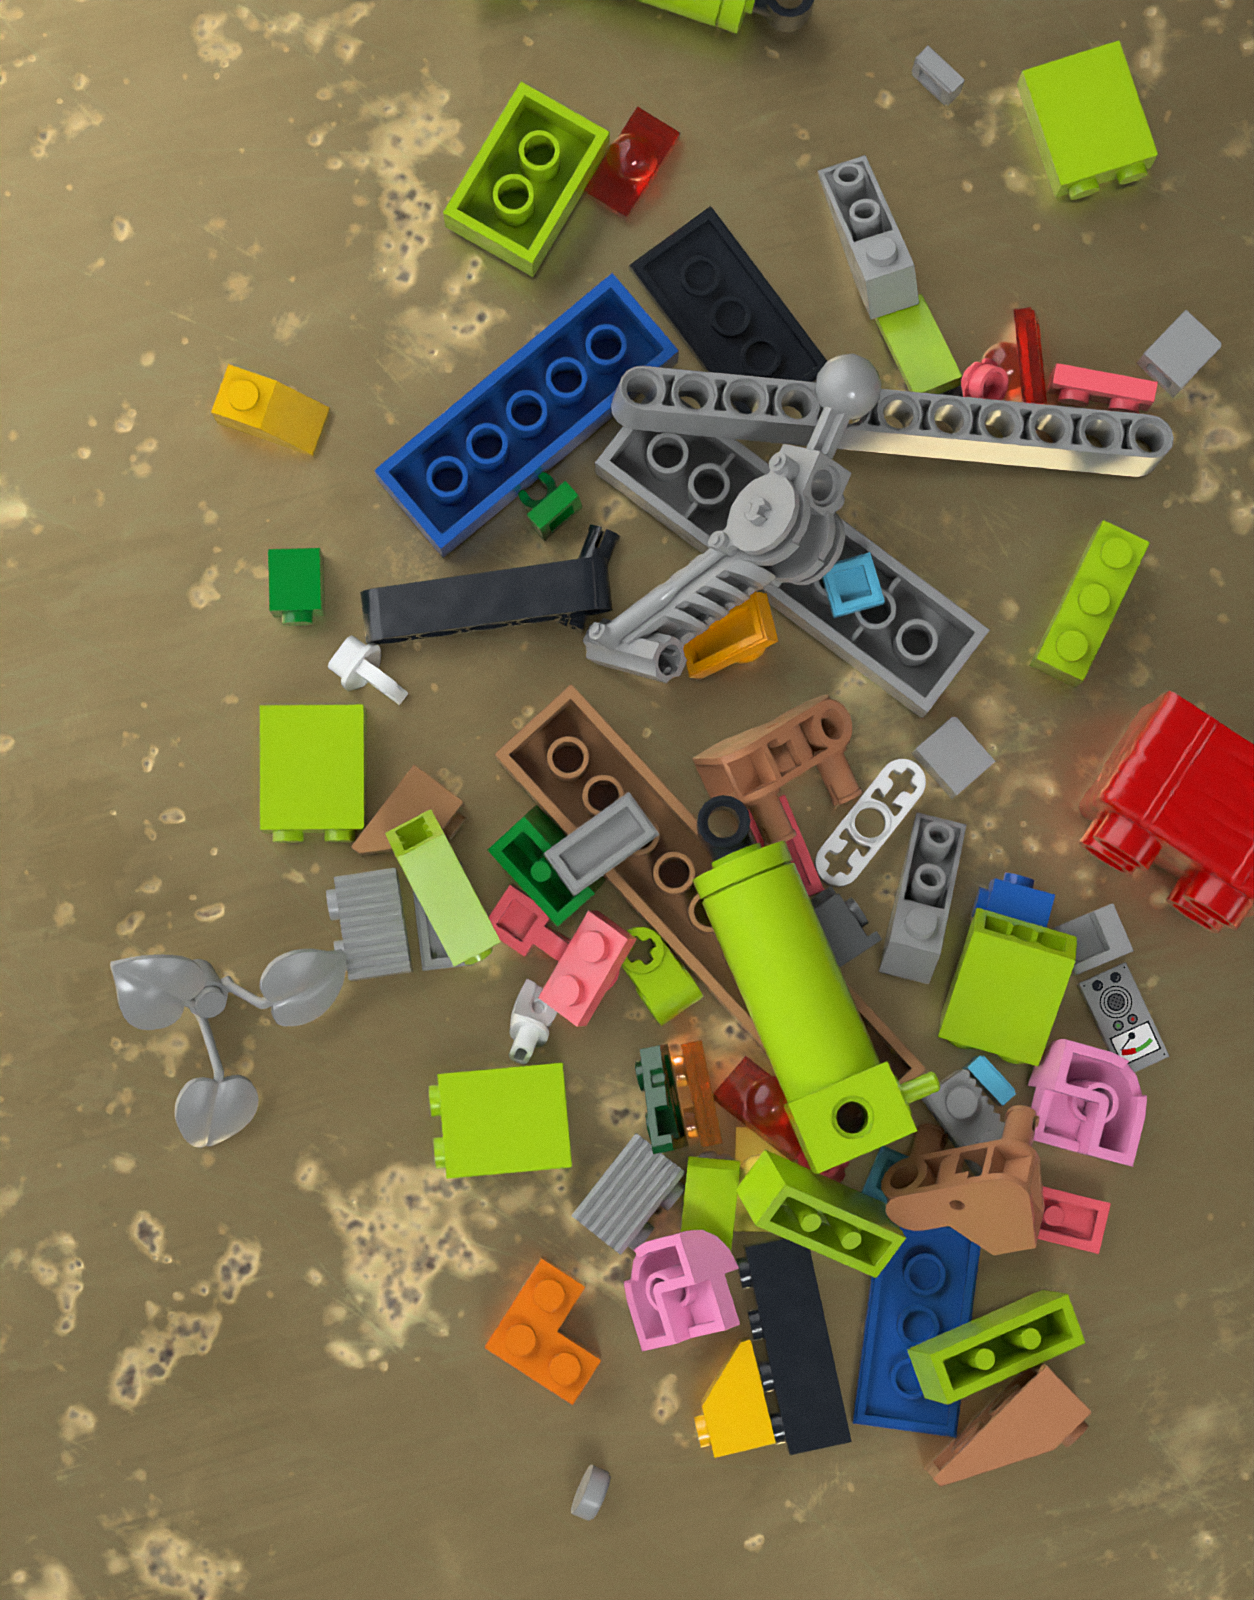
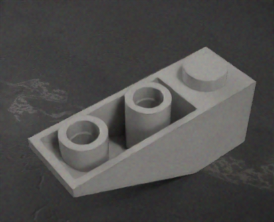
M866 155L818 170V176L854 282L870 319L919 304L915 265Z
M916 813L887 929L879 972L925 984L930 983L941 955L966 824Z

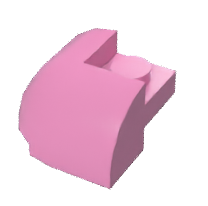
M1059 1039L1052 1041L1044 1049L1039 1066H1034L1028 1086L1036 1088L1031 1108L1036 1111L1035 1116L1039 1115L1040 1117L1033 1141L1133 1167L1146 1117L1147 1096L1142 1095L1137 1075L1129 1067V1061L1113 1052L1071 1040Z
M690 1230L653 1239L633 1249L636 1256L633 1260L631 1279L624 1281V1287L642 1352L677 1344L690 1338L724 1331L740 1325L725 1277V1273L739 1269L730 1249L717 1236L704 1230Z

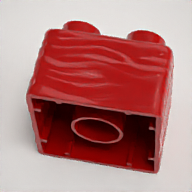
M1167 691L1156 698L1155 701L1143 706L1139 710L1136 717L1129 724L1125 734L1115 746L1109 759L1103 765L1100 774L1096 776L1092 786L1086 791L1080 801V814L1090 821L1091 824L1080 839L1079 844L1094 857L1127 876H1132L1137 868L1147 872L1152 863L1178 879V882L1166 898V901L1174 909L1214 933L1219 934L1224 926L1237 931L1245 918L1254 916V744L1174 692Z

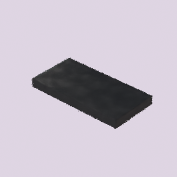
M711 206L629 265L631 273L706 372L816 382L817 373L827 362L826 358ZM738 401L731 402L733 408L739 413H752L744 403Z

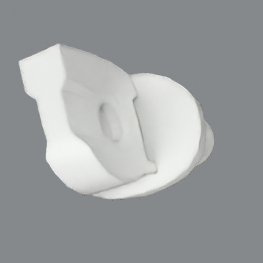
M351 635L343 642L328 664V668L342 678L341 685L347 691L359 689L370 683L398 705L408 695L405 689L378 669L381 661V648L375 643L365 645Z
M526 979L512 1009L510 1021V1036L514 1042L509 1058L520 1064H527L534 1048L542 1047L547 1042L549 1036L548 1028L557 1014L554 1009L538 998L543 988L529 979Z

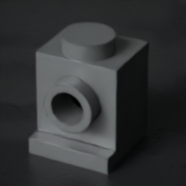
M830 886L810 899L839 967L882 940L877 931L869 936L866 935L862 927L869 922L852 897L844 902L840 894H837L833 887Z

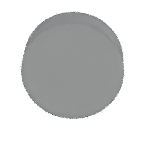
M594 1465L588 1467L576 1491L571 1514L587 1521L594 1519L604 1501L610 1484L611 1476L608 1471Z

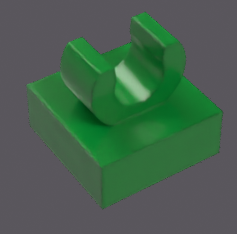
M542 472L538 477L542 485L547 488V494L544 498L534 500L523 489L518 495L523 507L529 511L527 517L531 527L545 541L580 511L583 506L579 495L566 481L557 487L554 479L549 474Z

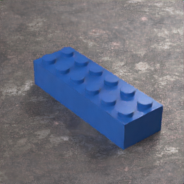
M611 273L374 470L376 478L444 558L519 496L518 493L522 489L525 491L539 479L538 475L549 471L614 417L611 409L612 399L621 377L627 370L636 366L672 368L678 363L679 350L617 277ZM628 392L627 394L631 400H634L641 393Z

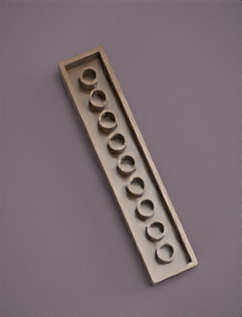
M570 684L494 754L496 761L566 837L623 795L630 792L659 835L612 868L603 877L644 922L661 937L667 947L766 1053L702 904L704 900L700 899L692 881L701 874L713 869L711 864L713 860L708 848L703 845L697 834V820L576 688ZM847 983L880 1062L888 1061L893 1075L897 1077L900 1084L919 1077L926 1070L923 1064ZM846 1102L837 1111V1124L846 1133L856 1131L862 1121L861 1112L858 1107L852 1103Z

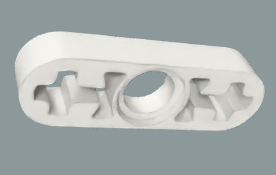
M908 759L891 761L871 783L815 856L814 866L823 883L832 887H843L858 877L923 794L926 779L923 770L918 764ZM907 770L913 775L910 785L915 790L911 795L903 791L896 797L891 805L899 807L901 810L894 816L886 804L872 799L871 795L877 790L883 798L893 786V781L888 777L889 774L893 771L895 774L900 775ZM863 809H875L883 816L885 826L879 836L867 838L857 831L855 818ZM843 830H846L855 843L869 848V851L862 857L856 848L846 862L848 867L851 868L850 873L846 875L839 872L833 877L826 872L830 863L824 857L828 852L837 855L843 850L848 841L840 839L839 835Z

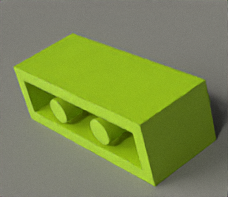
M1105 520L1097 526L1029 666L1074 688L1084 681L1150 544L1149 541Z
M766 1149L736 1189L755 1226L875 1278L878 1277L906 1239L900 1227L888 1218L884 1202L826 1176L812 1173L810 1169Z
M1043 1289L907 1349L924 1397L949 1405L1081 1346L1086 1342L1069 1295Z

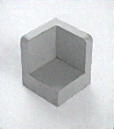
M1185 310L1143 353L1137 364L1174 398L1221 348V342L1192 314Z
M951 717L912 752L913 756L951 799L996 762L957 717Z
M1113 903L1052 929L1077 937L1076 961L1070 977L1134 951Z

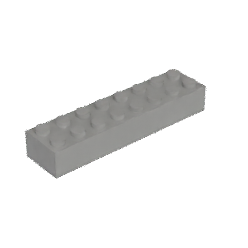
M647 397L640 404H648ZM679 397L683 405L687 408L695 409ZM624 426L595 462V473L702 554L710 549L708 540L711 534L715 531H723L727 527L731 506L739 493L751 481L770 472L767 462L736 439L633 430ZM841 519L845 528V542L842 553L837 561L870 552L885 600L883 605L833 618L822 578L809 585H794L790 582H782L779 587L767 585L756 592L767 593L771 606L923 719L990 630Z

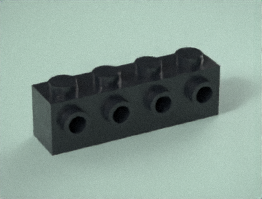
M783 1237L743 1245L745 1257L737 1258L736 1263L739 1267L738 1273L742 1289L752 1288L756 1308L747 1310L753 1341L763 1339L768 1360L760 1361L758 1365L764 1392L774 1391L779 1412L769 1414L776 1445L786 1443L789 1455H795L852 1442L810 1249Z

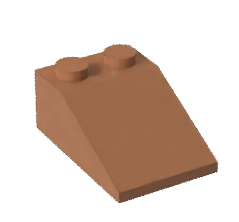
M1040 1363L1020 1372L924 1469L941 1487L1055 1450L1061 1443L1067 1448L1087 1430L1089 1425L1084 1420L1092 1412L1048 1366Z

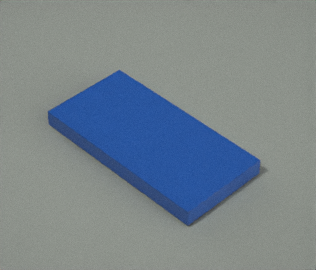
M950 1226L923 1231H913L900 1227L906 1239L878 1277L870 1276L852 1423L956 1438L961 1399L949 1405L926 1399L907 1349L971 1321L981 1247Z

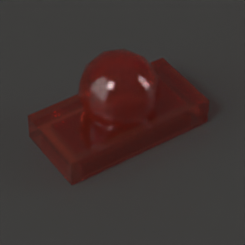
M637 106L619 136L610 144L607 155L584 189V196L627 222L679 140L680 132Z
M1031 307L1013 309L1017 344L1006 341L994 344L985 352L982 360L990 358L997 363L998 367L1006 371L1008 376L1007 391L1021 386L1022 401L1024 403L1048 405L1039 318Z
M745 1056L716 1089L712 1099L787 1159L794 1162L803 1151L783 1105L788 1102L776 1076H771Z

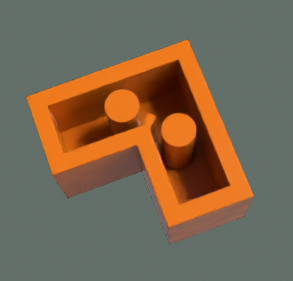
M542 1256L484 1348L573 1405L600 1364L601 1355L559 1329L585 1289L586 1284Z

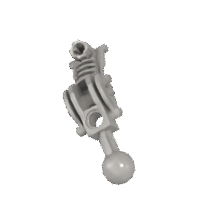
M851 353L838 355L825 363L817 373L815 387L816 396L823 411L807 448L783 444L780 452L774 454L769 461L770 472L751 481L739 493L731 506L727 527L723 531H715L709 537L708 546L710 549L695 557L689 562L688 566L675 572L669 577L668 581L658 585L614 620L603 618L599 623L594 622L592 625H589L583 639L586 645L587 659L601 666L667 684L671 678L680 676L687 661L683 651L684 645L709 629L712 623L728 615L732 608L747 601L750 598L749 596L755 591L761 590L767 585L779 587L782 582H790L794 585H809L820 580L834 567L842 553L845 542L844 524L836 511L841 509L844 504L843 492L852 473L832 459L849 420L859 419L869 414L880 399L882 383L878 371L869 360Z

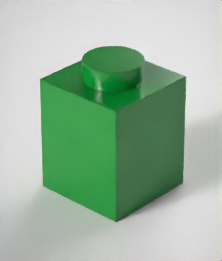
M268 549L269 611L273 617H282L283 625L303 626L313 624V616H325L324 555L321 549Z

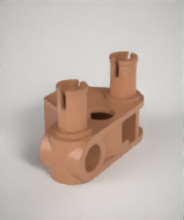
M822 695L806 701L774 720L726 738L692 758L710 799L721 795L732 796L741 801L745 807H749L765 846L780 841L787 842L797 835L777 794L781 791V786L816 765L833 806L848 802L863 793L844 754L848 749L847 745L850 743L852 735L850 714L844 705L837 700L831 699L829 695Z
M1012 1106L1006 1112V1121L1001 1139L944 1150V1147L948 1141V1134H944L945 1130L942 1127L931 1123L919 1125L914 1135L915 1139L910 1157L892 1165L881 1181V1189L888 1199L885 1210L888 1218L894 1224L913 1231L950 1226L992 1255L1036 1248L1045 1209L1040 1158L1037 1151L1032 1148L1035 1131L1039 1124V1115L1035 1116L1036 1111L1028 1106ZM965 1159L977 1163L982 1168V1174L973 1177L969 1171L962 1173Z

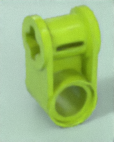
M632 927L626 930L632 936H635L639 941L648 939L651 941L653 946L647 951L650 960L644 964L640 959L630 961L626 957L622 968L636 986L635 990L648 1010L662 1027L704 996L682 963L675 959L664 941L654 930L646 927Z

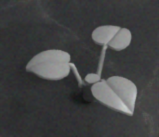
M311 948L298 949L276 957L268 964L260 979L259 987L264 997H258L235 984L230 976L220 979L211 963L203 959L191 960L183 956L161 954L135 956L111 962L118 1005L122 1015L129 1024L141 1030L162 1029L172 1025L181 1017L184 1006L188 1007L195 1014L199 1022L214 1075L213 1079L199 1077L190 1080L184 1085L176 1099V1124L183 1138L189 1144L198 1148L210 1147L230 1138L241 1131L252 1120L258 1107L257 1090L248 1078L241 1075H231L224 1078L223 1066L208 1018L215 1017L224 1010L228 993L231 992L259 1009L271 1007L274 1020L281 1026H299L315 1020L328 1010L343 985L346 972V956L342 949L334 951Z

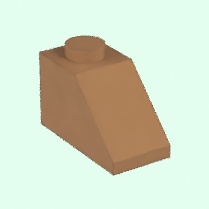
M413 765L351 848L362 857L392 853L393 850L385 833L430 809L435 815L448 842H450L467 819L460 814L465 804L460 798L416 765Z

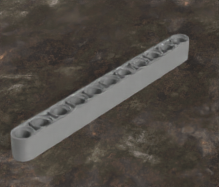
M636 366L627 370L621 377L611 403L612 414L616 421L622 426L633 430L803 446L808 445L823 411L815 392L816 382L651 366ZM881 389L880 399L869 414L852 420V424H847L837 449L1139 477L1146 476L1156 468L1171 449L1174 437L1172 429L1167 422L1160 417L1148 414ZM627 393H642L647 397L649 403H635ZM679 397H691L698 402L701 408H687L682 404ZM738 401L744 403L752 413H739L733 408L731 402ZM790 406L795 408L802 415V419L789 417L785 414L782 407ZM884 416L895 417L901 422L903 428L898 429L890 426L884 419ZM935 421L947 423L952 428L953 433L949 434L941 431L935 424ZM985 426L996 427L1002 433L1003 438L992 436ZM1036 430L1046 432L1053 440V443L1044 442L1036 434ZM1086 435L1097 438L1102 444V448L1095 447L1089 443ZM1136 439L1148 444L1152 452H1146L1139 448Z

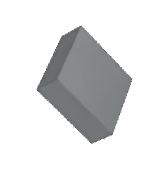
M927 46L915 58L911 71L912 75L944 106H949L961 93L965 79L930 46Z

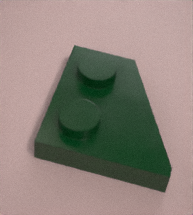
M668 1044L640 1049L641 1060L635 1061V1071L641 1091H645L647 1112L645 1114L646 1126L653 1154L689 1146Z

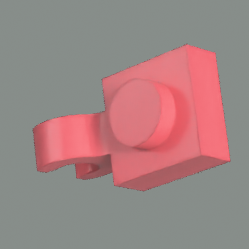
M514 884L508 886L488 917L500 941L523 956H527L535 945L559 962L571 941L564 934L547 926L551 919L526 892Z

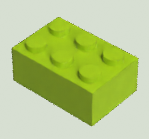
M520 81L444 209L445 227L534 277L610 148V132Z

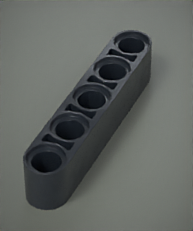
M605 557L579 558L378 587L360 592L366 644L375 643L376 645L591 616L613 611L607 558Z

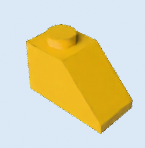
M228 364L211 413L217 424L314 456L330 407L276 380Z
M749 1336L738 1339L701 1401L704 1415L694 1417L701 1448L711 1446L714 1458L776 1443Z

